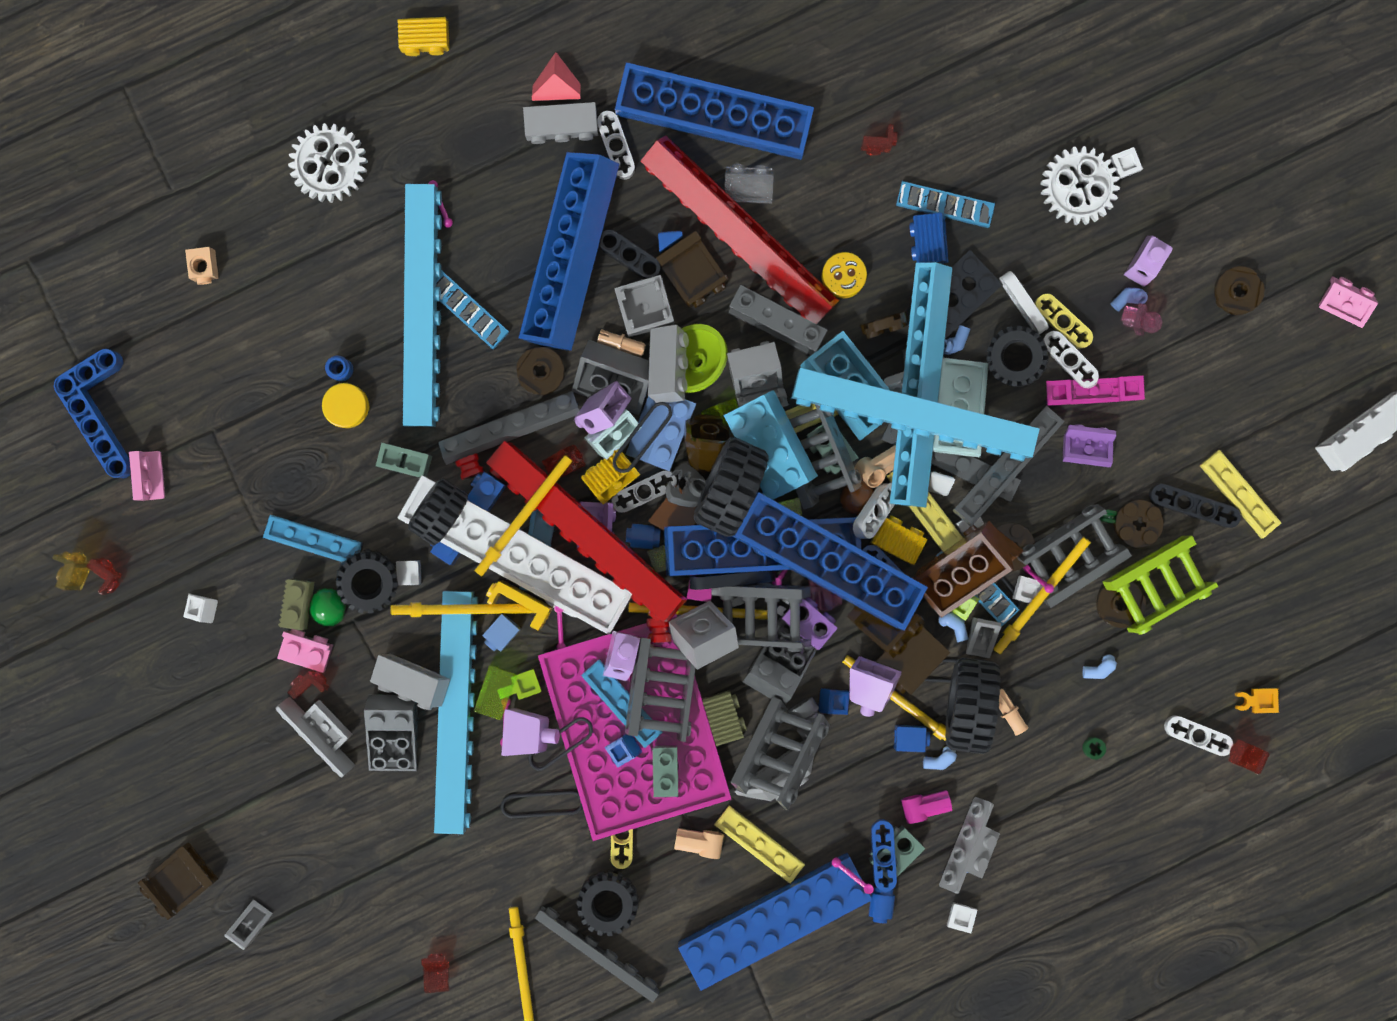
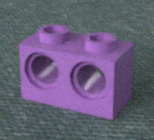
M807 597L802 599V603H800V607H804L808 611L807 618L800 621V636L811 640V645L816 650H820L837 630V627L834 625L836 620L826 612L822 615L815 609L818 605ZM790 608L781 618L788 626H790ZM818 622L826 626V633L821 637L815 635L813 631L814 625Z

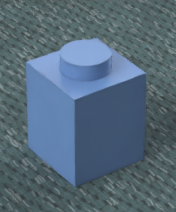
M501 614L482 635L486 638L484 643L493 651L498 649L501 652L522 628L506 614Z

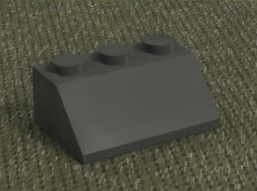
M588 340L580 358L572 391L589 398L617 381L632 398L625 409L640 415L648 392L649 360Z

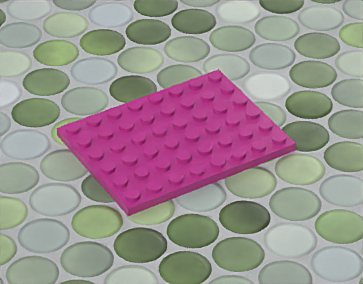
M675 614L671 620L677 618V615ZM647 623L618 631L647 638L649 633H652V631H649ZM612 633L538 655L559 729H562L578 717L587 718L593 726L592 736L567 754L593 841L731 800L695 675L688 722H691L690 736H686V742L679 741L676 732L663 731L662 734L644 748L634 737L642 753L617 768L605 747L626 734L625 725L581 676L599 659L605 665ZM673 641L651 643L655 647L678 649ZM652 656V658H648L647 668H650V671L685 675L687 660ZM632 673L627 679V681L618 679V681L625 687V689L629 693L631 688ZM649 680V682H645L644 692H647V695L682 699L684 684ZM647 704L645 707L642 706L653 720L679 723L680 708ZM580 720L561 733L566 750L589 734V726L585 721ZM677 745L678 797H654L653 746Z

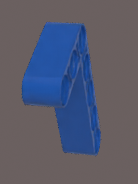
M102 349L58 376L54 382V389L106 473L113 478H127L131 475L130 458L87 391L118 372L123 366V358L118 352ZM112 355L113 363L107 367L105 359L107 356ZM91 367L93 375L87 380L85 378V371ZM70 380L72 382V389L66 392L64 388L65 383ZM83 400L85 409L79 413L77 405ZM96 421L98 429L92 433L90 431V424ZM106 441L111 445L108 453H104L102 449L103 443ZM121 461L123 463V470L118 474L115 471V465Z

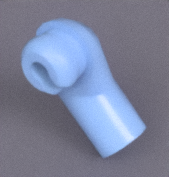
M953 612L948 613L942 618L939 616L941 626H948L954 629L957 642L969 639L965 622L962 618Z
M1110 654L1103 656L1102 663L1098 667L1083 666V678H1106L1116 669L1115 657Z
M945 746L943 753L938 758L924 757L923 768L946 769L956 760V750H951Z

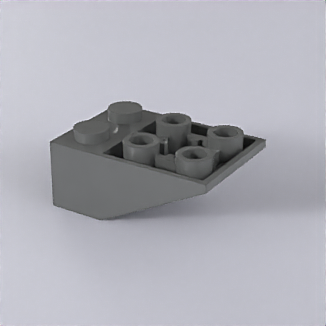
M780 616L777 621L778 638H790V626L781 620L782 616ZM812 645L804 647L803 651L800 652L788 651V647L763 646L743 683L770 699L772 697L780 699L786 705L793 696L817 650Z
M368 694L364 708L369 771H417V702L399 699L398 695Z

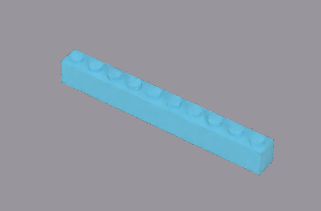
M405 184L403 426L436 427V421H439L440 418L439 407H436V397L440 396V385L436 383V373H440V360L436 359V349H440V335H436L437 325H440L441 322L440 311H437V301L440 302L441 289L436 287V277H441V264L437 263V253H441V239H437L438 229L441 230L442 226L441 215H438V205L441 206L442 193L438 191L435 184Z
M936 262L916 263L902 394L937 403L952 267ZM914 429L898 430L890 504L926 508L934 434L924 437L916 435V430Z
M803 368L798 370L791 397L796 399V404L810 407L811 403L820 405V410L834 413L835 410L844 412L843 416L853 419H858V416L867 417V422L876 425H882V422L891 423V428L906 431V428L916 430V435L929 437L930 434L938 435L940 441L953 443L954 440L963 442L962 446L971 449H977L978 446L987 448V453L1001 455V452L1011 454V459L1025 461V458L1033 457L1040 430L1039 428Z
M443 591L442 605L478 604V597H474V592ZM442 614L440 675L449 678L450 682L443 704L438 709L434 833L464 834L466 828H470L471 814L467 813V804H471L472 796L471 789H468V780L472 779V765H468L469 755L472 756L473 741H469V731L474 729V717H470V707H474L475 693H471V683H475L476 670L472 669V659H476L477 651L476 645H472L473 635H477V621H473L474 614Z

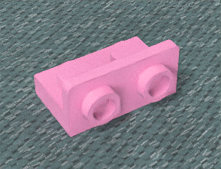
M1332 276L1330 279L1331 285L1318 304L1319 308L1363 328L1378 304L1374 297L1375 293L1365 287L1358 289L1352 286L1353 283L1344 277L1337 279Z
M129 452L133 500L164 499L165 488L161 452Z
M291 629V631H283L282 636L284 639L277 658L324 673L333 648L332 644L327 643L328 639L314 635V638L304 636L305 631Z

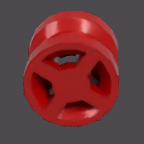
M478 454L464 457L455 462L462 472L460 475L462 480L484 472L483 467L478 463Z

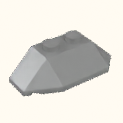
M790 749L778 757L777 760L794 766L799 752ZM813 760L805 774V777L801 785H803L809 780L807 776L811 774ZM765 766L756 773L757 778L784 787L789 776L787 773ZM753 786L749 788L747 794L739 792L734 788L735 793L740 796L766 801L777 800L779 797Z

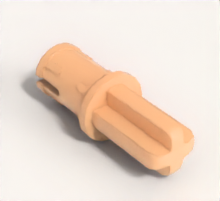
M601 329L597 343L639 357L644 354L646 346L644 343L626 338L625 334L617 335Z
M1000 689L999 709L1002 712L1001 717L1007 720L1014 734L1019 735L1026 731L1028 726L1017 711L1019 709L1018 706H1014L1005 690Z

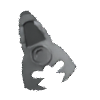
M684 463L679 465L671 475H678L679 481L684 477L688 478L682 494L679 491V485L674 488L669 481L666 486V497L671 503L685 507H696L706 480L693 467Z

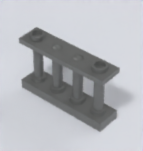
M740 285L729 306L730 310L728 313L809 356L817 351L827 332V329Z
M816 404V409L791 418L789 421L792 427L795 428L820 418L825 432L800 442L805 450L829 440L835 454L811 462L814 470L817 471L839 463L844 476L818 486L813 485L812 481L796 488L804 510L820 502L819 495L846 485H848L851 493L862 486L861 475L854 468L833 416L834 413L820 410V405Z
M1098 504L1084 508L1082 514L1035 544L1025 546L1023 552L1017 557L1025 565L1031 563L1037 575L1047 582L1050 576L1041 563L1039 556L1051 550L1057 562L1061 565L1066 556L1059 544L1071 536L1075 545H1077L1082 539L1079 531L1092 524L1105 547L1104 553L1094 557L1088 547L1081 554L1085 560L1084 566L1077 570H1073L1071 567L1064 578L1055 586L1054 591L1043 601L1050 608L1132 556L1128 548L1120 543L1114 544L1099 519L1107 512Z
M747 584L711 589L712 595L720 596V599L723 600V615L732 624V600L737 596L742 597V600L745 601V636H737L738 645L788 647V651L791 652L803 651L804 647L811 645V640L800 639V603H802V599L811 596V586ZM757 597L765 598V602H767L768 637H755V601ZM779 598L787 599L788 603H790V638H778L777 602H779Z
M639 637L640 642L632 673L625 733L631 736H638V731H642V729L676 732L677 739L686 742V736H690L691 722H688L695 667L679 649L655 647L650 643L651 639ZM656 656L687 660L685 675L650 671V668H647L648 658ZM652 680L684 684L682 699L647 695V692H644L645 682ZM647 704L680 708L679 723L644 719L641 716L642 706L645 707Z
M772 697L731 780V784L737 791L747 794L749 788L753 786L779 796L777 799L779 804L785 810H789L791 804L797 799L798 789L822 739L829 732V723L822 714H818L815 722L789 714L784 703L780 699ZM786 722L810 731L805 743L803 744L778 735L777 730L780 724ZM774 743L799 752L794 766L767 756L766 753L770 745ZM765 765L789 774L784 787L757 778L756 773L759 767Z

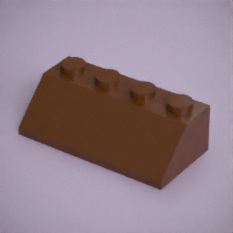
M988 521L921 567L912 579L928 587L923 597L942 618L1011 572L1014 566L1004 537Z

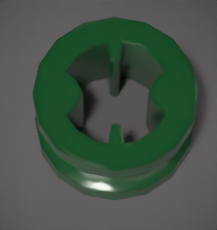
M1106 510L1107 513L1099 518L1101 522L1116 523L1114 516L1117 515L1118 511Z
M1090 737L1084 741L1082 750L1087 757L1098 760L1105 755L1106 746L1102 740ZM1095 742H1098L1097 748L1099 752H1093V755H1091L1089 745L1091 743L1095 745Z

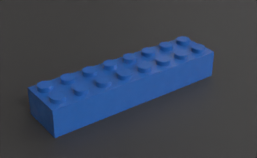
M627 62L615 106V113L620 117L800 160L803 156L814 107Z
M566 153L519 335L520 339L541 346L572 350L619 163L598 154Z
M759 492L756 493L742 525L732 536L900 630L905 631L928 588Z
M857 517L809 519L814 524L861 549V539L857 538L853 531V524ZM701 525L664 527L666 575L668 576L790 570L788 567L732 536L726 537Z
M848 853L838 857L841 860V864L861 879ZM832 861L792 881L791 884L789 883L679 941L678 949L700 991L872 901L870 894L864 892V888L839 867H834Z

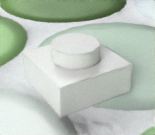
M1134 147L1110 157L1113 167L1117 169L1115 172L1119 179L1143 170Z
M1019 576L1012 599L1030 603L1043 586L1037 580Z
M953 902L947 926L971 933L977 909Z

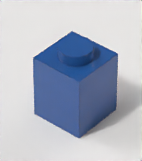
M895 725L894 749L896 751L925 752V747L930 745V732H926V727Z

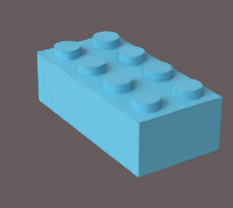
M844 331L800 365L803 369L890 390ZM836 410L859 440L879 426L867 422V417L858 416V419L843 416V411Z
M774 390L724 415L734 437L759 447L768 454V465L760 483V487L766 497L773 500L810 482L818 476Z

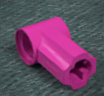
M947 790L924 796L921 794L901 799L907 824L922 822L930 816L952 811V804Z

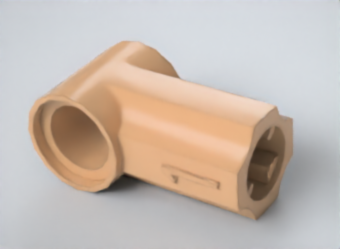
M896 445L873 459L864 457L855 465V469L859 471L862 480L869 487L875 488L884 481L885 475L893 471Z
M678 828L674 849L699 853L700 856L706 858L720 859L724 834L709 830L699 832Z

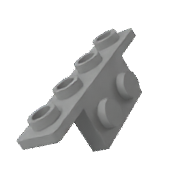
M291 697L285 699L275 708L282 718L297 731L299 736L340 777L346 775L355 766L340 750V747L353 734L320 700L306 713Z
M974 797L939 883L940 887L958 894L967 872L983 878L1000 833L986 827L994 806L993 803Z

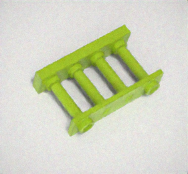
M1181 536L1103 581L1107 590L1120 592L1136 622L1127 627L1128 632L1139 633V635L1147 633L1152 629L1151 626L1198 598L1202 600L1212 595V590L1218 587L1216 582L1204 583L1189 554V548L1196 545L1193 536ZM1175 556L1181 558L1196 587L1186 594L1183 593L1169 566V560ZM1156 567L1161 570L1176 599L1165 606L1149 578V571ZM1135 579L1137 581L1140 580L1156 610L1145 618L1129 590V583Z

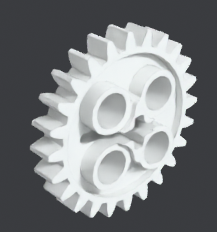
M325 123L322 130H319L314 125V133L311 134L308 130H305L307 136L305 139L300 136L297 137L301 144H292L296 153H291L289 156L295 162L289 163L288 166L295 169V171L290 173L293 178H298L295 181V185H303L301 191L304 194L310 191L309 197L311 199H314L318 194L320 202H323L326 196L331 203H333L334 196H337L342 201V193L345 192L348 196H352L349 189L352 187L358 190L359 188L355 184L356 181L364 182L360 173H367V170L361 165L368 163V160L360 156L364 155L366 151L363 148L357 149L362 143L360 140L353 141L355 135L352 132L346 136L347 129L345 127L341 128L338 132L336 124H333L331 130H329ZM322 142H327V150L318 152V145ZM338 144V148L334 151V146ZM345 152L349 153L348 161L340 163L339 156ZM331 160L333 164L325 166L324 161ZM313 163L317 164L316 172L308 174L307 167ZM332 174H338V182L332 185L329 184V177ZM322 176V181L318 182V179Z
M1083 146L1080 153H1078L1077 148L1073 147L1071 154L1065 149L1062 152V158L1056 155L1054 157L1055 163L1049 162L1047 164L1051 171H1044L1042 174L1048 179L1042 180L1040 183L1047 187L1041 194L1048 195L1044 204H1052L1049 212L1057 210V219L1064 215L1065 223H1068L1073 218L1074 225H1078L1080 219H1082L1084 225H1087L1089 217L1096 222L1098 214L1102 217L1107 214L1104 208L1109 210L1113 208L1110 201L1118 199L1113 192L1120 189V187L1113 184L1119 180V177H1112V173L1117 169L1108 168L1111 160L1102 161L1104 153L1097 157L1095 156L1094 148L1087 153L1086 147ZM1081 165L1089 166L1091 174L1084 175L1080 169ZM1070 167H1073V168H1074V170H1075L1074 173H1073V171L1070 170ZM1059 175H1066L1070 181L1069 185L1061 184ZM1083 183L1085 187L1077 189L1075 185ZM1092 186H1096L1101 190L1100 197L1092 195ZM1074 196L1078 198L1079 207H1073L1069 203V197ZM1086 199L1090 202V205L1086 204Z

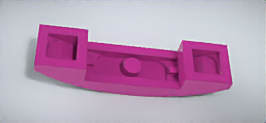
M1143 376L1099 379L1092 388H1083L1075 380L1046 381L1047 405L1145 400ZM1093 379L1082 380L1083 382H1085V381H1087V380H1088L1089 382H1092V381H1093Z

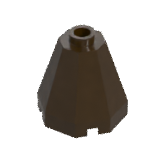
M698 414L694 416L693 421L690 422V419L685 421L684 435L690 466L702 476L709 475L726 441L729 438H734L729 425L723 424L721 417Z

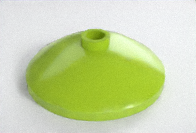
M693 324L682 328L687 333L689 345L686 347V357L688 359V368L685 372L687 381L686 393L697 392L713 384L723 372L727 362L728 350L724 338L716 329L704 324Z

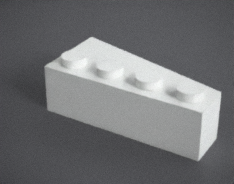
M1397 391L1390 393L1315 447L1331 471L1341 470L1343 472L1362 457L1371 453L1376 446L1393 437L1392 434L1397 431Z

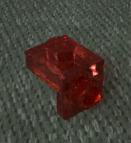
M888 125L886 138L864 136L861 150L866 151V154L880 155L881 152L889 153L892 146H896L897 132L893 131L894 125Z
M575 445L566 447L542 461L549 475L564 456H567L572 462L559 479L585 466L583 456Z
M103 557L101 559H91L86 567L105 580L98 593L107 595L109 593L112 594L120 584L118 580L122 575L113 569L114 565Z
M312 670L303 677L301 675L297 676L290 683L292 688L287 693L293 699H296L312 684L321 692L326 691L329 686L326 684L327 679L320 672L317 671L315 673Z
M1238 739L1237 743L1230 749L1228 761L1256 774H1261L1269 757V752Z
M431 954L427 958L421 959L424 973V992L450 991L449 962L446 957H442L441 954Z

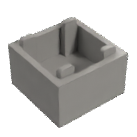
M661 275L614 288L628 337L650 332L652 328L674 325V319Z
M766 341L760 343V346L743 350L737 348L731 350V353H727L736 398L783 387L782 370L775 342L769 343Z
M711 601L669 621L673 643L696 669L739 648L735 626Z

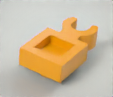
M1251 688V695L1244 692L1235 693L1236 697L1244 698V704L1236 705L1235 709L1244 711L1252 706V713H1279L1277 688Z

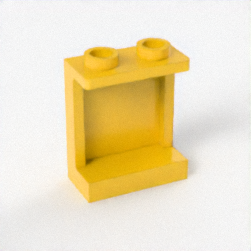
M504 580L498 581V583L495 582V584L492 583L486 594L489 597L487 603L490 605L496 604L502 594L536 612L530 626L538 631L543 628L553 609L550 605Z

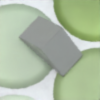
M973 617L966 654L990 658L1001 629V623Z
M253 900L224 936L245 950L254 941L273 913Z

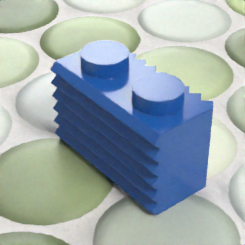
M943 213L913 216L914 222L910 223L911 237H915V246L911 248L913 261L917 260V263H948L945 215Z

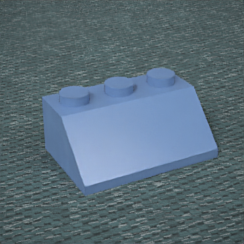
M649 396L638 423L656 403ZM686 399L684 401L668 403L672 409V417L640 458L641 461L663 470L671 471L684 438L685 421L691 420L696 407V403ZM660 405L653 410L641 426L642 428L631 439L625 455L636 459L668 417L669 411L666 406Z

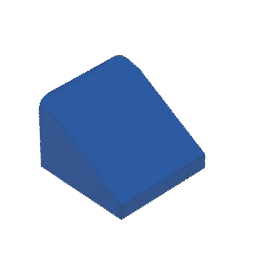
M681 231L659 232L660 254L683 239Z
M821 688L819 712L848 715L850 691Z
M627 734L605 747L617 768L642 753L634 737Z

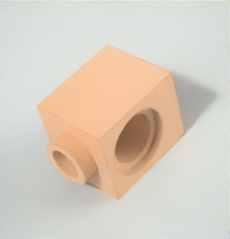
M204 247L185 250L189 279L197 282L198 285L210 284L212 279H219L214 249ZM202 261H206V270L204 272L199 273V263Z

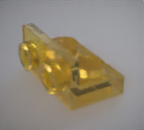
M64 551L63 554H54L52 559L64 563V567H61L57 573L56 580L58 581L55 587L62 590H82L93 563L86 561V556L77 552L69 553Z

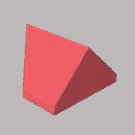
M556 52L533 84L532 101L580 99V82Z

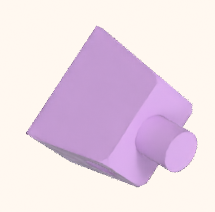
M1147 236L1125 271L1124 276L1145 287L1157 276L1173 248L1154 236ZM1138 270L1145 272L1146 275L1141 274Z
M615 381L587 399L575 416V423L579 428L584 427L589 434L610 428L615 425L632 398Z
M617 631L612 632L603 676L627 681L633 672L640 642L639 637Z
M860 656L850 668V700L861 705L860 712L862 715L870 717L874 715L875 711H883L893 694L901 676V671Z
M518 708L505 709L502 756L545 752L547 750V743H558L560 732L558 729L548 728V717Z

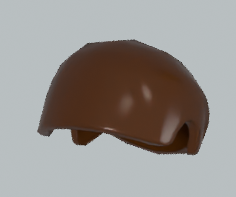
M863 480L861 482L862 486L856 491L850 493L848 485L841 489L840 494L842 508L856 517L875 491L874 488L869 487Z

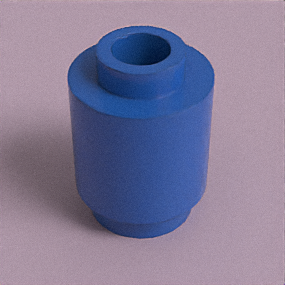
M333 356L327 360L325 371L330 378L342 382L352 376L353 365L342 356ZM343 365L342 372L338 373V367Z
M632 524V528H627L626 542L630 543V548H659L661 529L655 528L653 525Z
M874 887V892L871 893L872 901H870L868 916L873 917V922L887 923V919L893 918L895 902L893 889L881 891Z

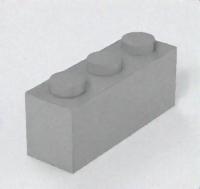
M595 102L523 107L525 137L532 144H542L548 139H555V142H568L569 138L577 137L581 141L592 140L593 136H598Z
M678 325L652 328L650 332L648 396L656 403L685 400V391H687L685 372L688 368L686 347L689 345L687 333Z
M393 654L378 655L370 682L378 685V689L381 691L394 692L398 694L397 697L405 701L413 700L418 703V707L431 710L433 707L442 706L450 679Z

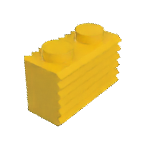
M447 18L398 19V41L401 52L407 56H418L420 52H429L430 55H442L444 51H449Z
M615 450L607 460H601L596 466L590 467L585 475L581 477L603 505L640 475L635 467L626 473H620L615 470L613 458L618 450ZM622 452L616 460L617 467L620 469H627L631 465V462Z
M890 515L889 519L886 518L870 543L911 565H915L928 539L923 537L924 532L914 527H911L910 530L901 526L903 521Z

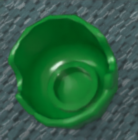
M323 588L312 596L309 610L316 623L324 627L335 626L344 619L346 603L344 604L341 601L340 595L338 596L336 590Z

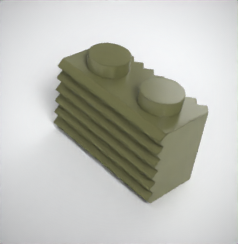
M288 579L285 581L287 583L284 590L285 594L283 595L285 599L282 600L284 603L281 605L283 608L280 614L282 618L279 619L281 623L278 625L283 628L306 630L310 613L309 605L315 582Z
M730 690L702 698L716 746L744 738L743 732L747 731L743 717L738 718L736 709L740 708L736 694L731 695Z

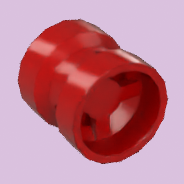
M653 618L646 619L649 631H652V633L647 635V638L651 639L650 643L672 642L671 633L667 632L669 630V622H657Z

